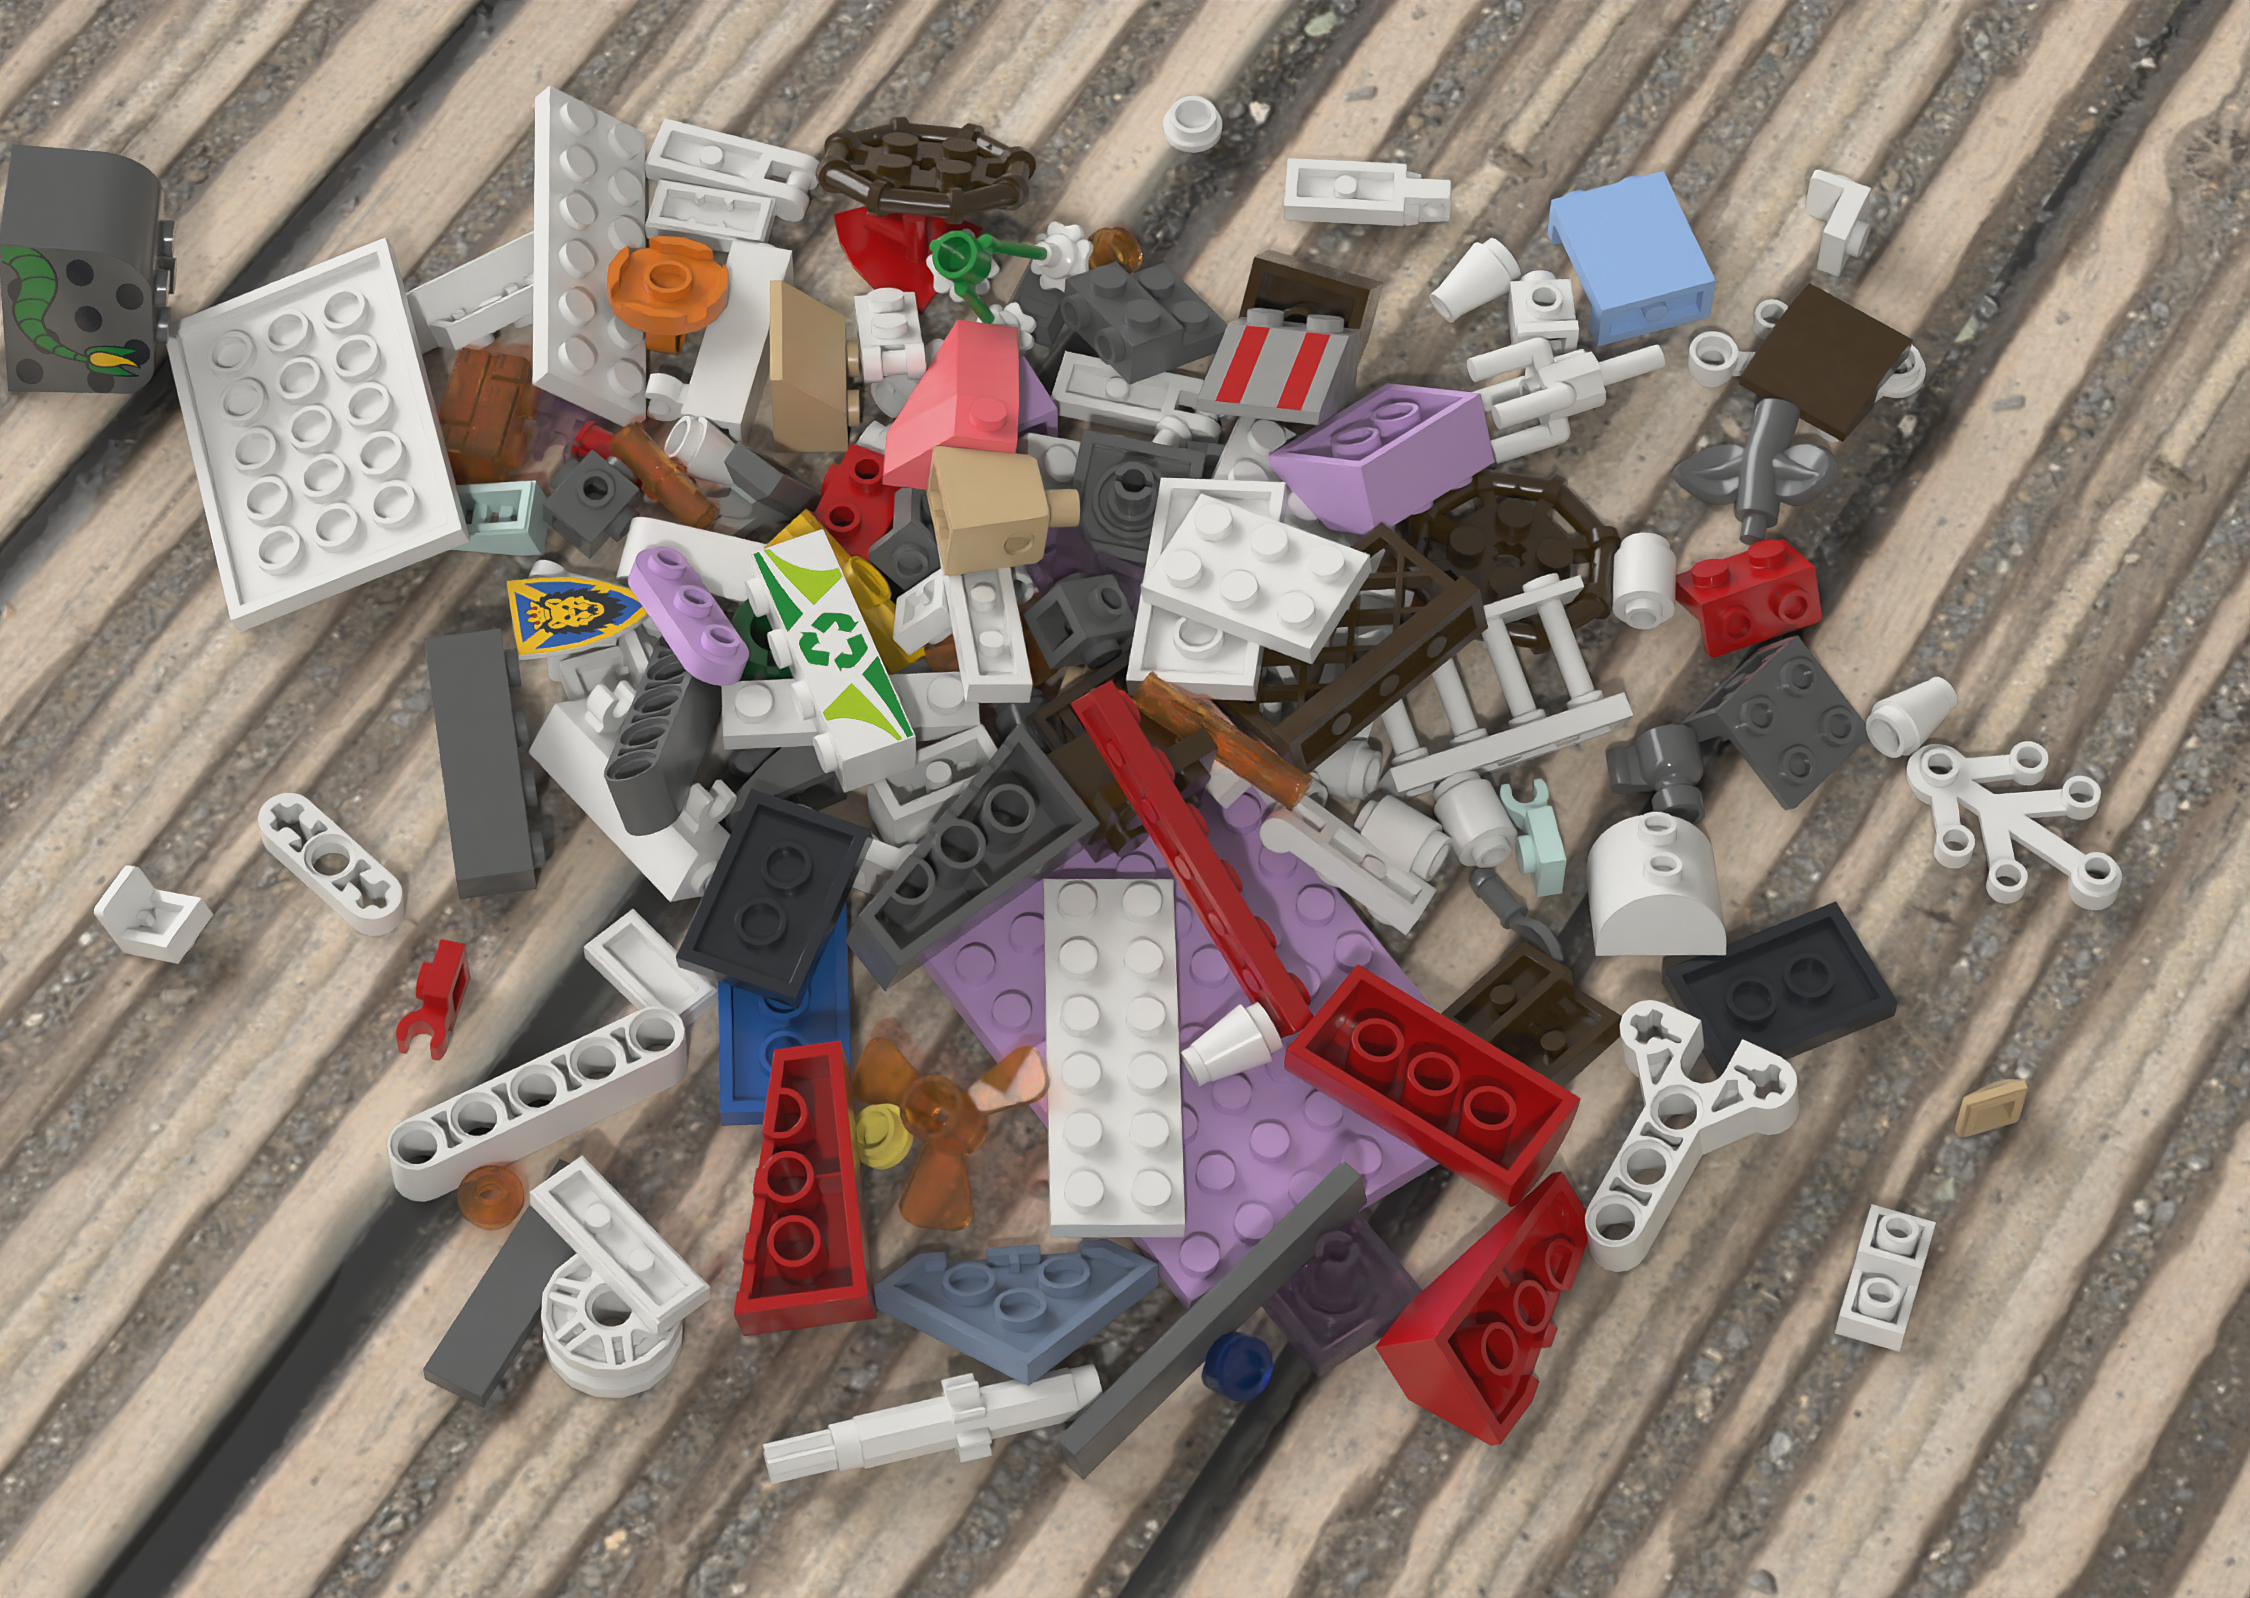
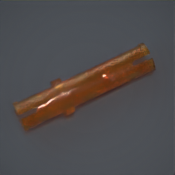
M1153 671L1144 679L1132 698L1139 711L1177 735L1176 743L1205 728L1219 747L1215 761L1285 806L1286 810L1290 812L1297 807L1313 782V776L1305 774L1267 749L1260 742L1252 739L1214 714V705L1205 699H1202L1199 703L1159 678L1158 674Z

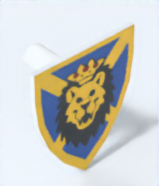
M573 577L506 581L518 659L547 658L548 677L553 681L561 682L559 678V661L572 658V653L582 652L591 648L616 646L617 638L637 628L650 617L631 589L603 581Z

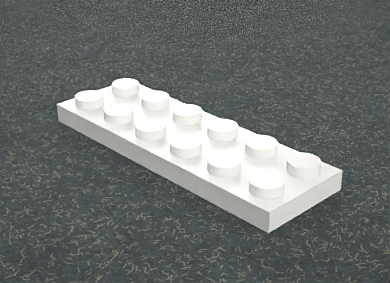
M548 86L535 97L533 385L632 430L646 419V332L629 327L614 315L607 300V275L609 264L620 250L630 246L631 254L636 250L646 248L645 133L552 86Z
M1043 879L1050 1237H1184L1185 1202L1173 879Z

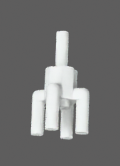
M1537 337L1467 359L1468 372L1474 382L1527 366L1524 376L1473 391V393L1481 394L1484 413L1492 411V417L1498 429L1535 418L1540 419L1541 425L1490 441L1497 464L1565 443L1571 434L1568 416L1603 406L1606 401L1604 386L1664 368L1665 357L1661 347L1656 344L1598 362L1592 351L1587 353L1584 349L1553 357L1549 341L1545 338Z

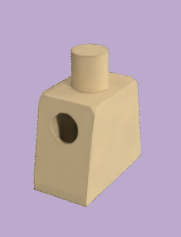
M947 446L933 447L926 495L945 575H960L1035 564L1043 558L1048 528L1078 526L1080 520L1078 491L1076 489L1044 490L1037 460L1032 456Z

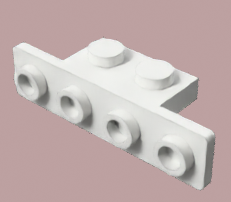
M534 230L406 292L421 354L436 347L455 351L460 349L461 354H469L495 341L493 332L513 323L515 328L533 324Z

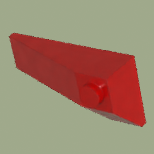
M1562 1171L1551 1173L1404 1308L1375 1346L1408 1400L1490 1446L1501 1445L1534 1399L1539 1381L1532 1376L1541 1348L1552 1347L1558 1329L1551 1323L1561 1291L1572 1289L1588 1242L1585 1223L1587 1211Z

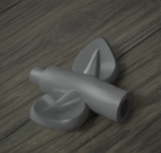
M1765 399L1758 404L1745 447L1732 444L1709 447L1679 463L1671 474L1683 489L1702 501L1724 506L1737 503L1735 517L1742 523L1739 540L1751 546L1765 539L1767 528L1777 525L1780 502L1796 507L1812 501L1836 478L1839 465L1836 457L1822 445L1804 444L1791 447L1801 413L1800 409L1793 403L1785 400Z

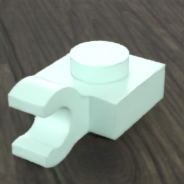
M1542 779L1534 780L1532 790L1533 801L1529 803L1516 801L1512 796L1510 785H1501L1499 799L1513 825L1519 827L1524 833L1523 836L1515 837V853L1520 873L1522 875L1531 874L1537 897L1562 893L1566 856L1552 806H1548L1549 791L1547 785Z

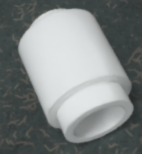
M1636 533L1626 537L1621 542L1620 549L1614 555L1612 610L1617 618L1633 628H1655L1669 620L1675 612L1676 556L1670 550V544L1664 537L1654 533Z
M1471 770L1452 775L1443 780L1433 793V798L1436 802L1434 813L1442 825L1445 834L1452 838L1451 845L1460 862L1465 866L1490 868L1504 861L1510 855L1511 847L1514 845L1515 837L1518 834L1491 783L1488 780L1481 779L1477 772Z
M1391 795L1385 796L1379 803L1373 799L1370 800L1360 812L1353 827L1356 832L1369 840L1408 873L1412 871L1425 882H1429L1437 874L1452 846V838L1442 833L1441 824Z

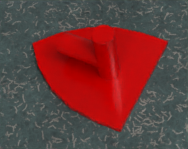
M866 206L833 214L839 244L853 269L874 290L879 288H895L902 292H915L917 311L921 315L938 294L933 288L934 275L926 263L928 256L933 254L930 250V243L951 231L970 229L975 234L976 239L983 233V228L966 220H963L961 224H947L941 217L892 213L881 218L868 214Z

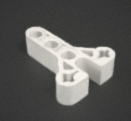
M1654 1000L1640 1001L1630 1006L1623 1014L1620 1022L1624 1062L1630 1072L1639 1077L1645 1107L1589 1204L1585 1215L1590 1254L1597 1264L1606 1270L1614 1272L1628 1271L1638 1266L1645 1258L1702 1155L1755 1132L1765 1135L1779 1134L1792 1126L1799 1113L1797 1076L1791 1064L1782 1057L1743 1039L1719 1079L1711 1083L1700 1084L1687 1078L1704 1048L1701 1020L1665 1003ZM1772 1090L1779 1091L1780 1094L1775 1093V1092H1771V1091H1772ZM1757 1095L1760 1096V1097H1766V1098H1765V1100H1764V1099H1760V1098H1757ZM1677 1114L1688 1115L1695 1120L1690 1126L1679 1130L1670 1129L1663 1124L1667 1118ZM1652 1168L1664 1174L1658 1182L1649 1185L1639 1184L1632 1180L1633 1176L1643 1169ZM1621 1223L1633 1229L1630 1235L1622 1240L1613 1241L1600 1235L1606 1227L1612 1224Z

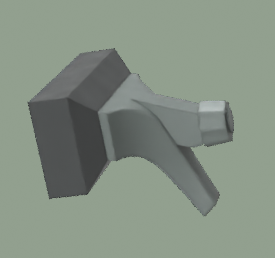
M738 441L724 460L733 484L730 486V494L722 498L701 497L694 494L682 495V506L691 511L720 517L713 523L709 531L742 539L762 524L788 522L791 519H795L805 509L815 512L822 498L820 491L788 466Z

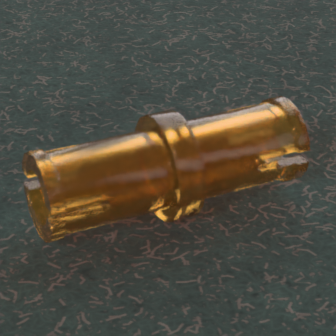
M639 422L630 423L623 427L611 440L609 449L643 482L641 490L651 501L660 500L682 525L706 530L719 515L720 508L715 503H712L686 476L687 467L677 456L669 457L643 430L644 428Z

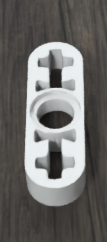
M282 793L264 803L259 812L258 822L265 848L358 932L369 936L387 934L400 925L405 915L401 885L367 851L302 795ZM282 820L289 824L299 821L302 835L307 840L304 847H302L301 837L288 827L278 831L277 823ZM328 853L342 854L350 861L344 871L330 876L318 873L313 867L321 856ZM360 880L362 891L372 900L379 901L385 897L386 906L380 909L372 904L364 909L362 894L356 888Z

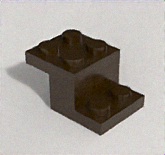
M1148 696L1136 703L1141 717V722L1138 725L1150 745L1158 747L1169 759L1175 773L1173 783L1185 803H1190L1199 809L1202 804L1200 800L1203 791L1211 778L1210 771L1219 747L1205 728L1182 739L1152 697ZM1088 732L1046 755L1100 823L1085 847V850L1095 863L1114 852L1118 857L1128 855L1147 840L1149 833Z

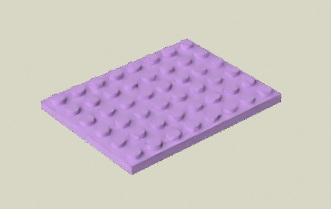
M1252 785L1227 809L1204 789L1200 800L1202 804L1198 810L1204 817L1209 829V836L1206 838L1218 858L1227 861L1237 872L1243 886L1241 896L1253 916L1262 918L1272 930L1277 942V948L1274 951L1287 972L1294 973L1305 985L1311 999V1004L1308 1007L1314 1016L1357 964L1432 1008L1335 887L1321 880L1315 873L1314 868L1290 851L1275 853L1263 845L1260 839V829L1266 818L1272 813V810ZM1150 835L1140 847L1128 855L1118 857L1114 852L1097 863L1093 861L1084 848L1043 878L1173 879L1185 1231L1184 1237L1131 1238L1147 1259L1158 1264V1274L1187 1312L1340 1163H1348L1362 1176L1367 1203L1358 1212L1439 1164L1286 1071L1284 1068L1286 1050L1302 1030L1294 1035L1281 1038L1283 1048L1271 1055L1272 1062L1214 1082L1209 1081L1200 1087L1195 1084L1183 1064L1180 1052L1189 1048L1193 1042L1239 1004L1244 1008L1252 1004ZM1042 879L922 966L1048 1129Z

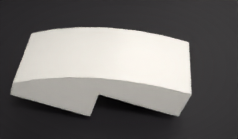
M1871 1204L1838 1317L1835 1334L1900 1352L1936 1222Z

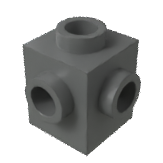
M592 449L580 463L575 458L570 459L553 478L550 487L555 491L543 503V521L586 557L591 559L610 537L616 542L620 541L628 533L632 518L640 517V513L636 510L639 506L640 489L634 485L638 479L631 469L616 457L609 456L605 460Z
M1083 573L1069 575L1056 582L1044 597L1023 614L1050 670L1084 663L1087 664L1089 669H1095L1110 663L1122 654L1120 645L1134 634L1136 619L1113 574L1085 578Z

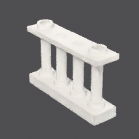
M1557 573L1548 574L1523 585L1524 593L1484 606L1488 629L1481 634L1513 717L1508 722L1510 730L1488 736L1485 728H1478L1452 658L1431 674L1455 737L1450 741L1452 749L1429 755L1427 747L1420 748L1402 698L1381 715L1396 755L1391 760L1393 768H1390L1379 782L1383 797L1391 795L1403 802L1433 792L1443 780L1452 775L1471 770L1482 776L1619 731L1630 720L1633 713L1625 692L1605 698L1602 690L1595 691L1563 605L1571 603L1584 588L1580 575L1560 581ZM1537 613L1540 615L1571 700L1566 703L1568 711L1546 717L1544 709L1537 710L1505 626L1506 623ZM1375 630L1358 636L1357 646L1379 644L1386 638L1384 631ZM1345 663L1335 665L1339 676L1345 671Z

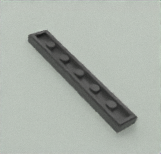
M1346 1162L1336 1166L1059 1436L1058 1442L1067 1466L1084 1480L1367 1203L1362 1176Z

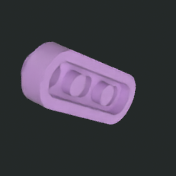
M656 547L639 552L628 577L629 587L683 667L695 678L709 684L728 686L737 683L749 658V650L693 567L687 562L686 557L679 551L669 547Z

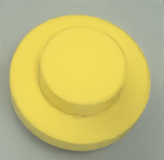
M893 1104L871 1105L857 1114L855 1121L860 1161L878 1170L888 1169L898 1164L907 1155L913 1142L914 1126L910 1116Z

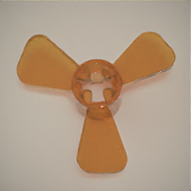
M875 1037L868 1042L852 1077V1087L855 1095L869 1105L893 1104L899 1107L900 1118L905 1129L924 1143L898 1206L902 1217L919 1228L959 1231L966 1228L972 1222L974 1209L964 1156L974 1152L983 1143L988 1131V1115L1038 1102L1046 1095L1050 1087V1078L1040 1052L1031 1046L1016 1048L965 1091L948 1078L940 1075L922 1077L899 1048L889 1039ZM942 1107L951 1113L944 1124L934 1120L937 1112Z

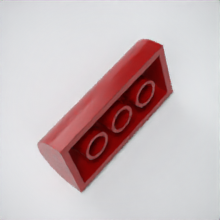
M1359 964L1356 965L1287 1048L1284 1059V1068L1289 1073L1509 1207H1514L1520 1203L1544 1174L1563 1143L1581 1101L1580 1097Z

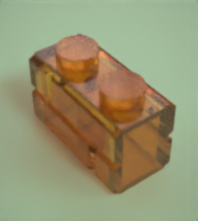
M462 348L458 351L438 416L456 485L507 482L511 469L521 470L527 448V436L525 433H522L525 419L536 420L541 402V388L533 385L531 364L525 357L498 353L497 356H492L488 351Z

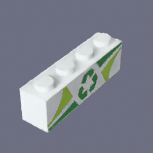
M821 529L751 553L753 578L745 581L746 593L756 617L767 615L773 631L767 633V637L779 669L789 666L796 683L790 684V691L799 717L802 721L810 718L813 720L819 734L813 737V744L823 771L825 773L835 771L845 793L917 768L916 736L824 530Z

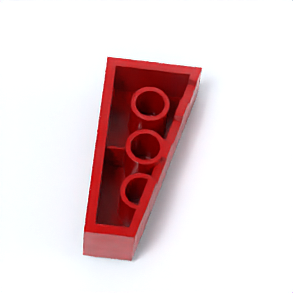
M841 1041L774 1049L762 1126L763 1141L759 1166L755 1170L752 1191L754 1199L749 1232H746L742 1256L744 1265L740 1291H737L734 1317L744 1336L877 1319L850 1065Z

